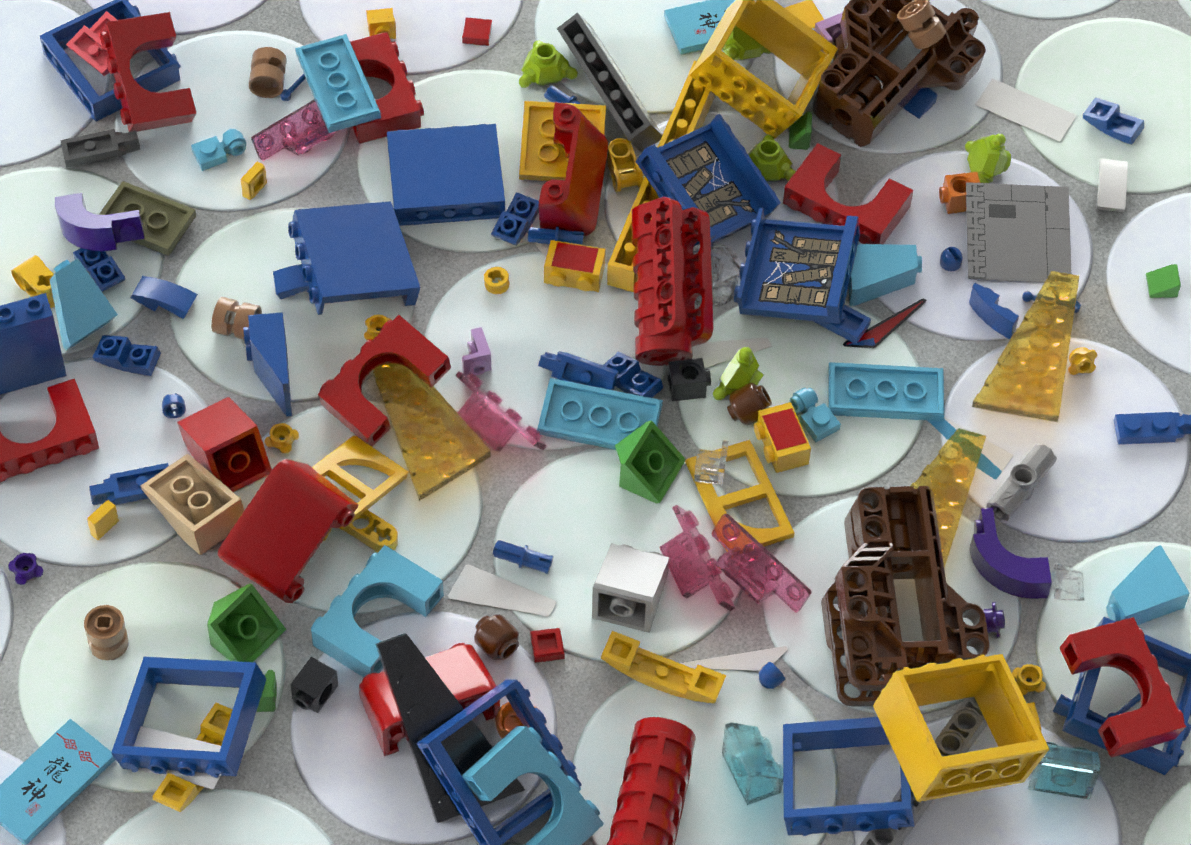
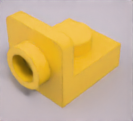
M393 8L366 10L369 36L387 32L390 39H396V22Z

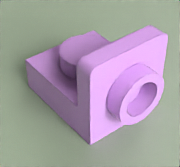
M843 12L815 23L814 31L833 44L835 38L842 33L840 21Z
M482 327L471 329V341L467 342L469 354L462 357L464 376L481 375L486 371L492 370L491 352Z

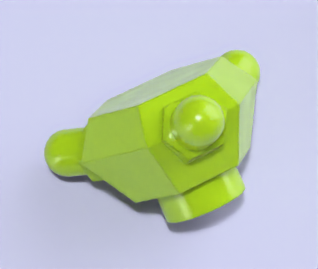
M737 26L734 27L723 47L724 53L733 60L761 57L763 53L771 54L769 50Z
M537 40L533 43V49L527 54L521 69L523 75L519 79V85L522 88H527L535 82L541 86L558 83L565 77L573 80L577 78L578 71L568 64L569 61L552 44Z
M993 134L975 141H968L965 144V150L969 153L967 161L971 172L978 173L980 183L993 182L994 176L1007 171L1011 164V154L1008 150H1005L1006 138L1003 134Z
M771 135L764 136L763 140L757 143L748 153L766 181L776 182L781 178L789 181L796 172L792 169L793 163L783 148Z
M749 347L739 349L719 379V386L713 391L714 399L722 400L748 383L758 385L764 374L757 370L760 365Z

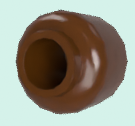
M748 383L730 394V405L727 406V409L734 421L740 420L744 425H751L758 420V411L769 408L772 405V401L762 385L757 386L755 383Z
M497 614L491 617L487 615L477 622L474 642L489 658H501L504 660L517 650L519 646V632L503 615Z

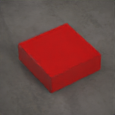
M466 17L462 43L489 46L492 20Z
M560 628L530 631L534 663L565 659Z

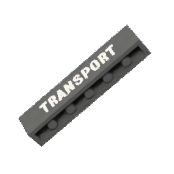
M577 12L559 26L557 30L628 140L642 153L645 148L659 142L662 133L592 26Z

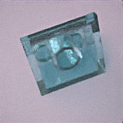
M730 722L725 724L722 755L746 804L750 805L781 793L783 767L780 762H775L771 755L773 751L768 737H762L757 726Z
M1046 742L1049 751L1029 775L1028 790L1090 800L1100 773L1098 752L1089 751L1083 747L1068 748L1058 746L1052 742Z

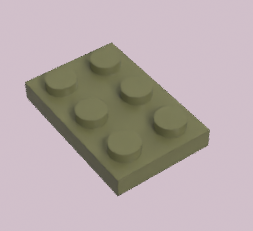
M125 181L121 182L99 213V215H109L139 210L145 239L132 242L167 256L171 254L196 218L195 209Z

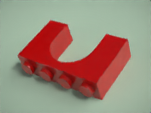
M170 12L106 22L103 32L100 33L101 44L103 48L108 50L107 66L109 73H114L116 81L114 83V93L116 99L121 100L123 108L120 109L123 125H127L128 131L139 132L192 122L197 112L190 88L162 93L151 92L142 88L134 80L130 71V60L136 54L173 45L176 33Z
M387 32L350 41L365 77L379 78L392 86L391 91L387 95L375 100L381 112V118L352 126L358 143L361 144L387 137L388 131L421 128V116H424L423 105L420 100L415 99V87L413 81H408L406 78L408 75L404 61H399L398 59L399 50L396 42H391Z
M817 143L785 185L783 204L792 210L811 217L816 222L827 225L845 226L847 216H858L860 227L859 242L861 244H884L911 207L913 189L889 178L877 196L869 203L861 206L842 205L834 201L826 192V188L839 172L841 154Z
M400 315L394 320H388L382 326L380 333L373 340H368L353 360L346 361L341 367L340 373L333 380H327L321 386L318 393L321 405L357 437L372 447L391 429L388 417L362 394L364 380L372 370L384 364L403 365L432 388L451 369L449 357Z
M75 378L47 387L56 423L46 437L32 443H16L4 437L0 432V482L5 481L7 478L23 473H31L35 469L50 464H58L65 459L86 455L93 450L99 449L94 426Z
M1134 617L1070 634L1059 647L1072 675L1098 667H1114L1128 674L1140 691L1141 705L1139 709L1109 717L1098 729L1110 758L1174 740L1186 728L1183 713L1177 708L1171 696L1170 686L1164 681L1158 669L1157 659L1151 654L1145 642L1144 632L1138 627Z

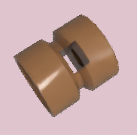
M914 0L904 6L897 14V18L904 30L909 31L908 37L916 49H925L934 45L946 33V29L940 19L934 16L935 11L929 0Z
M262 47L254 51L248 85L250 91L256 96L274 98L282 93L287 63L286 55L282 51L273 47Z
M220 297L215 305L212 316L211 328L213 333L226 336L234 333L236 338L244 340L243 327H249L248 315L262 314L261 306L247 302L239 305L237 300Z
M100 605L91 609L85 617L84 628L92 654L98 659L106 661L122 656L126 652L129 642L121 611L110 605Z

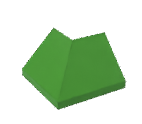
M652 420L644 423L615 445L621 463L619 487L656 504L660 503L686 460L684 456Z
M247 584L215 601L207 623L210 645L230 661L254 662L286 630L253 584Z

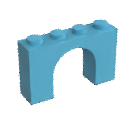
M384 545L378 553L375 552L370 556L364 570L351 578L346 591L333 599L328 612L323 617L320 616L315 620L311 627L313 646L363 678L370 673H380L383 665L375 644L381 641L357 625L354 620L357 611L361 606L373 599L392 598L427 617L444 596L443 580Z
M516 726L462 775L464 781L480 801H492L517 777L526 773L537 775L547 784L553 801L550 818L545 826L525 845H582L604 825L603 821L599 818V809L590 800L586 801L579 792L581 790L579 784L571 776L564 774L560 768L562 766L560 760L552 752L545 750L541 745V736L532 727Z

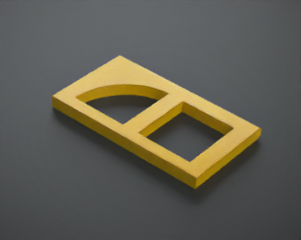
M355 435L312 467L323 477L328 476L361 499L357 503L359 506L354 512L355 517L353 521L404 481L409 473ZM347 465L365 466L383 472L390 477L373 490L340 467Z
M750 440L685 460V464L729 557L794 538L795 532ZM746 456L759 484L718 497L705 468ZM766 498L779 527H749L732 519L725 510Z

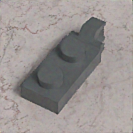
M111 129L60 140L66 168L120 157V155L123 156L140 150L136 131L122 133Z

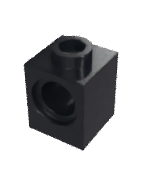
M702 358L668 362L667 380L672 401L706 398L707 386H711V374L709 369L704 368Z
M310 657L290 684L292 699L295 704L302 709H311L319 713L338 687L337 671Z

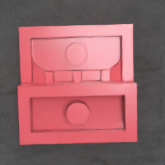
M107 11L90 29L84 25L66 44L103 76L109 74L107 66L109 54L107 48H103L101 44L100 33L103 32L106 22L117 20Z

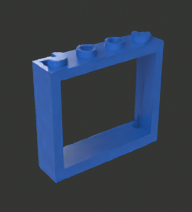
M113 0L40 35L43 54L96 122L123 109L121 100L116 99L114 89L99 96L64 50L69 48L66 44L84 25L90 29L106 11L117 20L140 17L141 14L138 7L131 5L128 0ZM167 47L147 50L160 67L134 79L142 88L151 92H158L180 81L179 68H181V65L178 63L176 55L174 53L170 54Z
M1103 617L1096 627L1116 621ZM1144 634L1145 642L1151 654L1157 659L1158 666L1183 677L1176 706L1183 713L1186 728L1176 739L1165 742L1162 751L1150 746L1119 756L1166 775L1173 766L1178 767L1179 760L1184 755V750L1180 749L1182 741L1187 739L1191 730V724L1188 723L1191 715V654ZM1101 667L1080 673L1062 731L1107 750L1098 732L1102 725L1086 718Z
M144 656L111 754L122 769H131L132 772H137L139 768H147L157 774H166L167 770H173L186 776H194L198 772L207 773L214 778H218L219 774L221 776L236 777L266 682L265 675L256 662ZM157 683L239 688L220 752L134 746L139 729L144 724Z
M518 680L503 681L417 743L479 845H502L553 807L552 795L550 790L547 789L494 828L441 744V741L504 696L508 699L522 724L536 730L542 738L541 745L545 750L557 756L562 764L560 768L564 774L571 776L579 786H582L577 778L575 765L571 761L566 760L561 751L563 749L561 742L554 734H550L545 725L547 720L544 714L538 708H534L529 699V690L524 689Z
M878 717L783 724L784 821L788 836H807L819 833L838 834L846 831L869 832L874 829L915 827L913 792L901 766L902 801L795 809L794 752L889 745L890 742Z

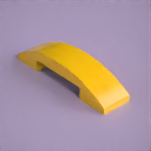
M615 631L611 632L601 655V659L610 666L640 683L665 693L693 701L716 702L726 675L697 664L696 669L690 668L640 648V641Z
M215 702L201 723V732L196 740L221 746L233 709ZM168 772L152 798L156 802L182 812L204 787L195 785Z

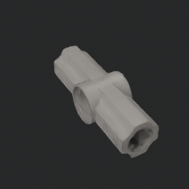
M1036 444L1022 462L1012 468L1008 479L987 503L986 508H993L996 519L1008 521L1023 501L1028 500L1032 496L1034 488L1057 460L1052 449L1044 444Z

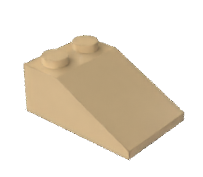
M188 453L141 485L143 492L182 540L199 555H202L225 539L244 512L241 498Z

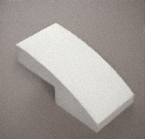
M1100 159L1096 209L1116 212L1125 211L1128 162Z

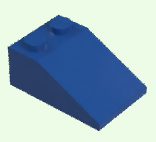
M283 312L248 315L249 327H243L247 361H253L255 374L286 417L292 416Z

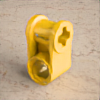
M616 138L608 146L607 166L615 192H620L622 188L636 185L640 188L644 180L643 173L635 162L637 159L632 144L624 138Z
M37 255L11 270L12 277L23 291H26L30 297L46 293L50 308L55 307L50 279L54 273Z

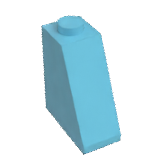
M858 244L848 287L849 306H857L915 284L917 273L922 272V256H917L916 245Z
M78 258L71 263L67 259L53 269L56 273L50 279L62 344L66 351L111 322L118 315Z
M1159 545L1111 592L1106 611L1109 619L1117 622L1134 617L1137 625L1185 608L1190 592L1164 549Z

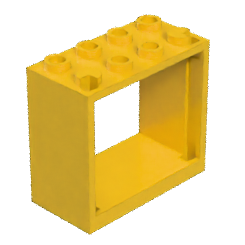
M736 0L725 11L689 76L718 96L720 100L737 110L743 117L761 128L766 134L776 139L802 116L819 85L821 75L828 68L838 48L774 0ZM735 26L801 74L788 99H785L721 51Z
M983 654L968 660L958 658L949 663L937 665L936 663H929L923 667L913 669L904 667L903 670L895 671L892 674L891 679L873 704V708L917 802L1023 783L1049 751V747L1003 654L986 657ZM974 697L998 747L942 757L918 706Z

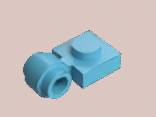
M229 129L223 134L222 142H219L217 136L192 144L191 149L201 170L204 171L228 162L226 154H232L233 156L242 154L246 150L247 143L240 131Z
M802 388L793 393L790 402L796 413H803L800 416V423L815 442L840 430L841 423L825 403L815 407V404L818 403V397L812 388Z

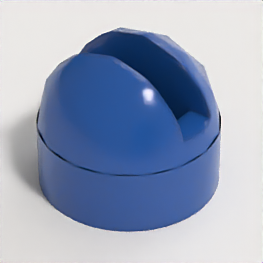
M948 247L943 250L940 256L941 267L947 271L958 270L963 260L961 251L956 247Z
M177 393L166 395L162 401L163 414L168 418L181 417L186 411L185 401L182 396ZM171 404H176L177 407H171Z
M771 662L763 666L759 672V682L767 689H774L785 681L783 673Z

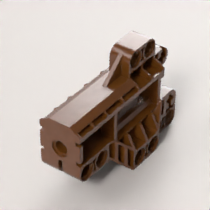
M850 0L844 7L840 21L842 33L835 38L834 46L838 49L833 57V62L821 75L813 103L814 114L825 123H832V128L849 140L851 138L855 139L854 143L859 147L869 145L921 88L944 86L950 90H960L978 72L986 52L984 44L973 36L979 20V16L974 10L962 8L955 14L951 12L947 16L931 5L935 11L934 16L940 19L946 29V33L937 43L922 49L902 70L886 58L908 36L909 31L904 30L897 18V14L904 6L914 0Z
M914 486L890 487L889 489H884V487H867L861 490L844 520L849 559L841 566L834 578L835 582L821 600L826 643L832 652L837 696L843 704L852 707L873 706L881 694L879 690L885 688L895 671L903 670L904 667L913 669L923 667L929 663H936V665L949 663L958 658L963 660L974 659L983 654L986 656L990 648L986 617L982 608L976 604L967 603L946 583L934 495L929 486H919L917 489H914ZM895 579L915 580L923 641L902 642L894 587ZM833 604H838L839 611L836 610ZM963 618L971 620L973 626L966 624ZM837 632L842 633L843 639L838 636ZM967 646L975 648L978 654H972L967 649ZM844 655L846 657L845 664L847 668H845L840 661L841 657ZM852 684L860 691V696L857 698L847 696L844 686Z

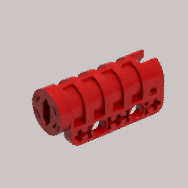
M661 197L640 204L631 211L632 244L637 248V254L633 257V271L637 274L638 279L633 285L634 299L638 301V309L634 311V325L639 328V336L635 338V359L642 364L653 366H668L670 361L692 359V347L706 343L711 338L714 328L709 215L707 212L695 207L682 210L678 201L668 197ZM699 241L700 249L694 255L693 247ZM701 295V305L695 309V300Z
M647 717L635 723L630 743V752L624 768L623 782L620 786L617 808L613 815L610 838L607 845H675L689 784L692 756L696 736L689 727L675 720L662 717Z

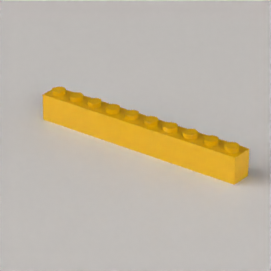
M694 61V62H693L692 67H691V69H690V71H689V74H690V72L692 71V69H693V67H694V65L696 64L697 61ZM689 74L658 147L701 128L705 122L715 94L700 85ZM646 176L607 265V285L634 292L633 285L638 281L637 274L633 271V257L637 254V248L632 244L631 211L640 204L660 198Z

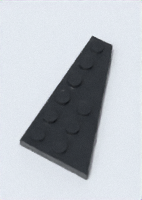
M406 633L376 643L375 645L435 822L440 823L461 815L417 743L463 711L464 708ZM473 720L441 741L461 776L493 748ZM516 778L492 801H480L472 790L471 792L482 807L522 792L525 789Z

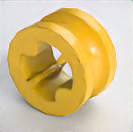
M502 267L488 269L484 274L486 290L492 294L506 292L510 285L508 272ZM495 278H501V281L498 280V283H493L492 279L495 281Z

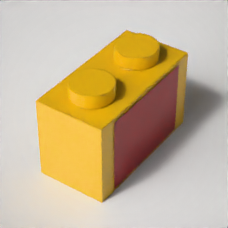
M550 240L544 264V283L557 287L565 286L582 291L599 292L605 268L606 249Z
M789 402L759 410L757 423H754V432L758 440L762 439L765 459L767 463H772L775 472L779 473L808 465L811 447L792 403Z

